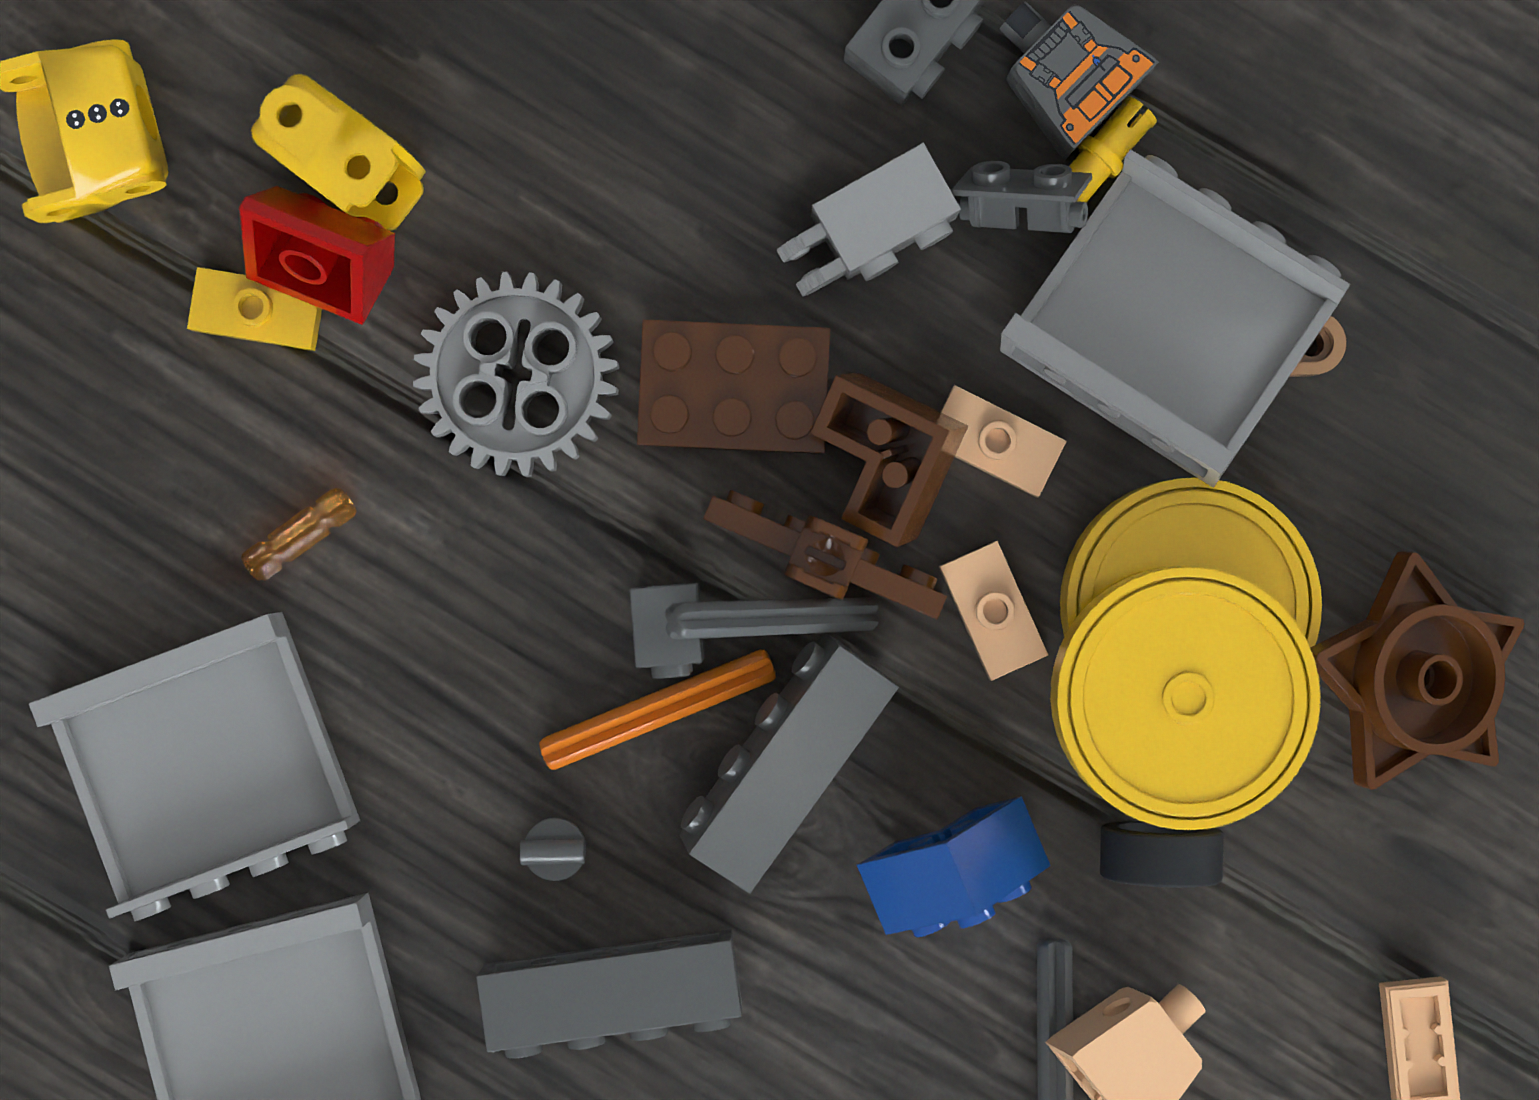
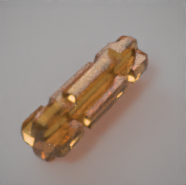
M340 488L330 489L315 500L316 507H305L267 535L269 541L266 543L258 541L243 552L241 560L245 568L258 581L270 578L283 568L281 564L283 561L292 562L330 534V527L339 528L355 516L357 511L349 496Z

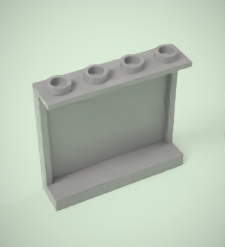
M1130 149L1125 156L1122 172L1087 220L1085 227L1080 230L1022 315L1020 316L1015 313L1001 333L1000 351L1214 488L1328 321L1350 284L1340 278L1339 270L1327 260L1315 255L1305 257L1287 246L1283 235L1270 225L1259 221L1251 224L1233 213L1230 204L1218 193L1206 188H1200L1198 191L1178 179L1176 171L1164 160L1153 155H1147L1144 158Z
M282 612L263 615L29 703L37 727L52 725L118 901L117 904L106 909L109 918L131 911L134 921L144 919L170 908L171 904L168 896L190 889L193 899L208 895L230 885L227 874L245 867H249L252 877L264 874L289 863L285 852L307 844L311 855L328 850L348 841L344 830L360 822Z
M369 893L132 952L109 965L115 990L129 987L157 1100H421Z

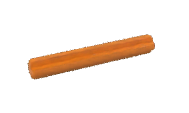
M757 650L546 736L539 742L541 754L550 770L559 769L770 683L776 678V671L769 654L765 650Z

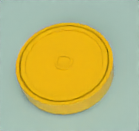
M1180 478L1152 483L1121 496L1103 509L1085 528L1069 556L1064 571L1060 595V613L1064 636L1081 611L1096 596L1115 583L1140 572L1157 568L1200 567L1238 576L1261 588L1278 601L1292 616L1310 647L1316 645L1322 614L1321 586L1318 571L1306 542L1290 520L1272 503L1244 487L1219 480L1214 488L1198 478Z
M1166 567L1140 572L1115 583L1096 596L1081 611L1065 634L1058 650L1051 679L1050 701L1052 718L1060 745L1077 774L1094 792L1115 808L1142 822L1176 830H1199L1227 825L1243 819L1271 802L1287 787L1304 763L1315 737L1320 713V686L1313 654L1300 627L1283 606L1267 592L1247 580L1219 570L1200 567Z

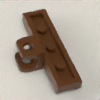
M733 490L729 491L726 501L712 496L703 519L790 556L783 575L841 600L844 599L849 583H853L927 616L938 619L947 598L946 595L934 591L938 579L903 564L899 575L876 566L880 554L866 548L867 539L811 515L808 516L806 522L788 515L784 525H780L760 516L765 504Z

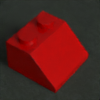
M279 186L246 196L239 206L246 278L363 325L394 268L395 233L384 229L382 225L370 218L351 216L327 206L313 195L307 193L297 194Z

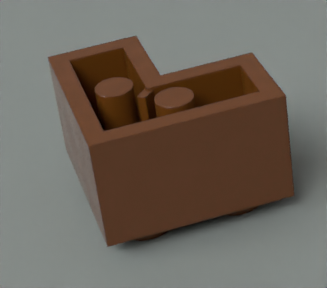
M859 372L836 375L811 434L866 461L841 519L896 547L918 539L968 425Z

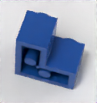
M1022 796L977 807L939 831L895 841L857 864L885 934L912 930L914 937H923L946 927L950 921L957 920L960 928H967L988 920L996 913L993 907L995 903L1010 901L1026 894L1032 889L1029 880L1051 866Z

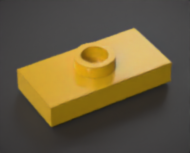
M197 267L187 329L195 332L315 351L322 309L246 278V275Z

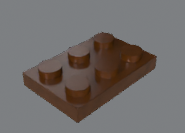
M643 319L637 445L825 454V440L811 434V431L828 392L830 328Z

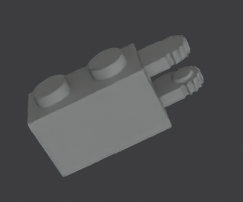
M922 143L812 205L811 216L816 225L781 245L777 252L784 263L790 260L794 261L826 241L836 260L808 272L797 282L796 286L801 295L806 296L844 275L849 280L862 273L866 281L871 280L898 264L899 262L894 254L914 242L917 243L920 250L934 245L953 232L949 223L956 219L961 208L925 144Z

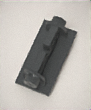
M986 161L971 167L952 188L951 192L953 196H962L959 205L961 208L959 212L960 219L969 220L972 227L1016 229L1020 225V207L1027 208L1028 230L1072 233L1074 227L1084 228L1088 216L1087 203L1079 202L1077 199L1092 180V173L1071 172L1069 166L1062 164H1047L1039 166L1034 170L1010 169V165L1002 161Z

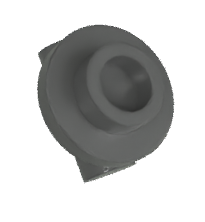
M559 817L544 819L532 827L525 840H521V865H528L535 875L545 880L560 881L574 875L582 864H585L587 851L585 837L578 826L567 819Z

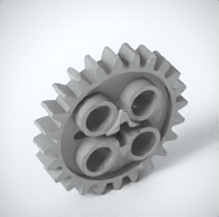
M502 272L500 289L493 291L482 277L477 278V298L471 300L458 289L455 290L453 293L459 310L452 314L445 309L437 307L434 312L445 326L441 332L424 329L421 332V335L435 346L432 353L414 355L416 362L430 368V375L413 381V387L424 391H432L433 398L424 402L419 407V411L423 414L439 413L442 418L435 424L431 433L436 437L445 436L452 432L456 435L448 451L452 455L458 456L469 447L474 448L471 466L476 469H480L489 457L493 456L495 459L496 475L500 476L507 474L512 460L518 462L519 469L525 477L532 476L534 459L537 458L541 459L549 471L557 470L556 451L562 449L567 455L576 460L580 456L574 439L581 435L588 440L596 442L598 436L588 423L592 417L610 420L612 416L598 403L600 397L615 396L619 392L615 386L603 381V375L619 369V363L612 359L601 358L600 352L609 348L614 341L610 335L592 336L591 332L599 325L602 318L597 312L579 318L578 313L582 308L584 298L577 293L562 303L560 301L562 284L558 280H554L545 292L541 293L539 292L538 278L531 272L525 278L522 289L516 288L508 272ZM528 320L531 326L523 350L522 366L532 372L530 382H519L516 392L515 425L512 430H505L503 423L511 399L512 384L503 379L502 374L504 369H514L516 366L519 346V325L521 321ZM489 323L503 325L506 330L507 339L504 347L493 355L480 354L476 347L478 331ZM551 333L565 335L569 341L567 357L556 365L542 364L537 356V347L541 339ZM488 384L494 389L496 394L495 407L489 415L482 418H473L466 408L467 395L472 388ZM542 394L554 396L559 404L557 419L546 428H535L530 424L527 417L529 403L535 397Z

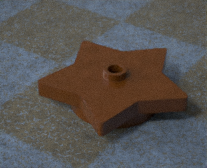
M1397 552L1366 620L1310 647L1318 675L1349 709L1354 784L1370 790L1378 788L1429 755H1442L1488 766H1496L1499 763L1494 718L1499 710L1504 693L1505 662L1524 628V620L1518 617L1466 610L1458 607L1421 556L1416 552Z

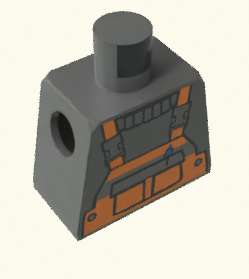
M1025 1L1007 18L999 29L1024 53L1012 66L1006 80L1064 160L1078 148L1079 144L1087 136H1090L1122 103V100L1129 96L1159 63L1144 49L1076 4H1073L1051 26Z

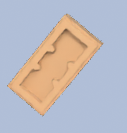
M956 385L953 386L941 410V413L968 425L955 455L956 458L1034 497L1040 496L1067 442L1066 440Z
M994 541L938 566L989 680H995L1048 656L998 541Z
M1440 976L1379 983L1391 1100H1460L1448 981Z

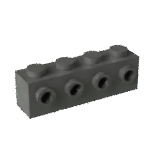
M882 0L847 44L844 62L901 107H903L913 93L923 99L944 72L945 68L938 61L950 45L954 44L961 50L983 22L984 18L976 12L986 0Z
M823 633L817 643L812 641L801 650L793 663L792 673L794 675L780 695L774 693L765 700L755 717V725L757 726L743 746L737 744L726 754L718 769V776L720 777L706 797L699 796L690 804L681 820L682 830L679 836L688 853L749 894L899 688L883 672L827 633Z
M732 929L486 963L476 976L487 1052L505 1050L506 1058L533 1056L543 1051L544 1044L566 1041L569 1049L593 1048L606 1042L605 1036L630 1033L631 1040L635 1041L652 1040L667 1035L668 1027L693 1024V1030L697 1032L716 1031L729 1027L731 1025L730 1018L741 1017L742 999Z

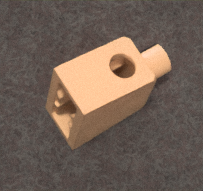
M1177 984L1159 1003L1149 995L1133 988L1125 987L1119 989L1058 1031L1045 1043L1091 1100H1179L1202 1069V1058L1183 1034L1205 1013V1008L1197 997L1181 984Z

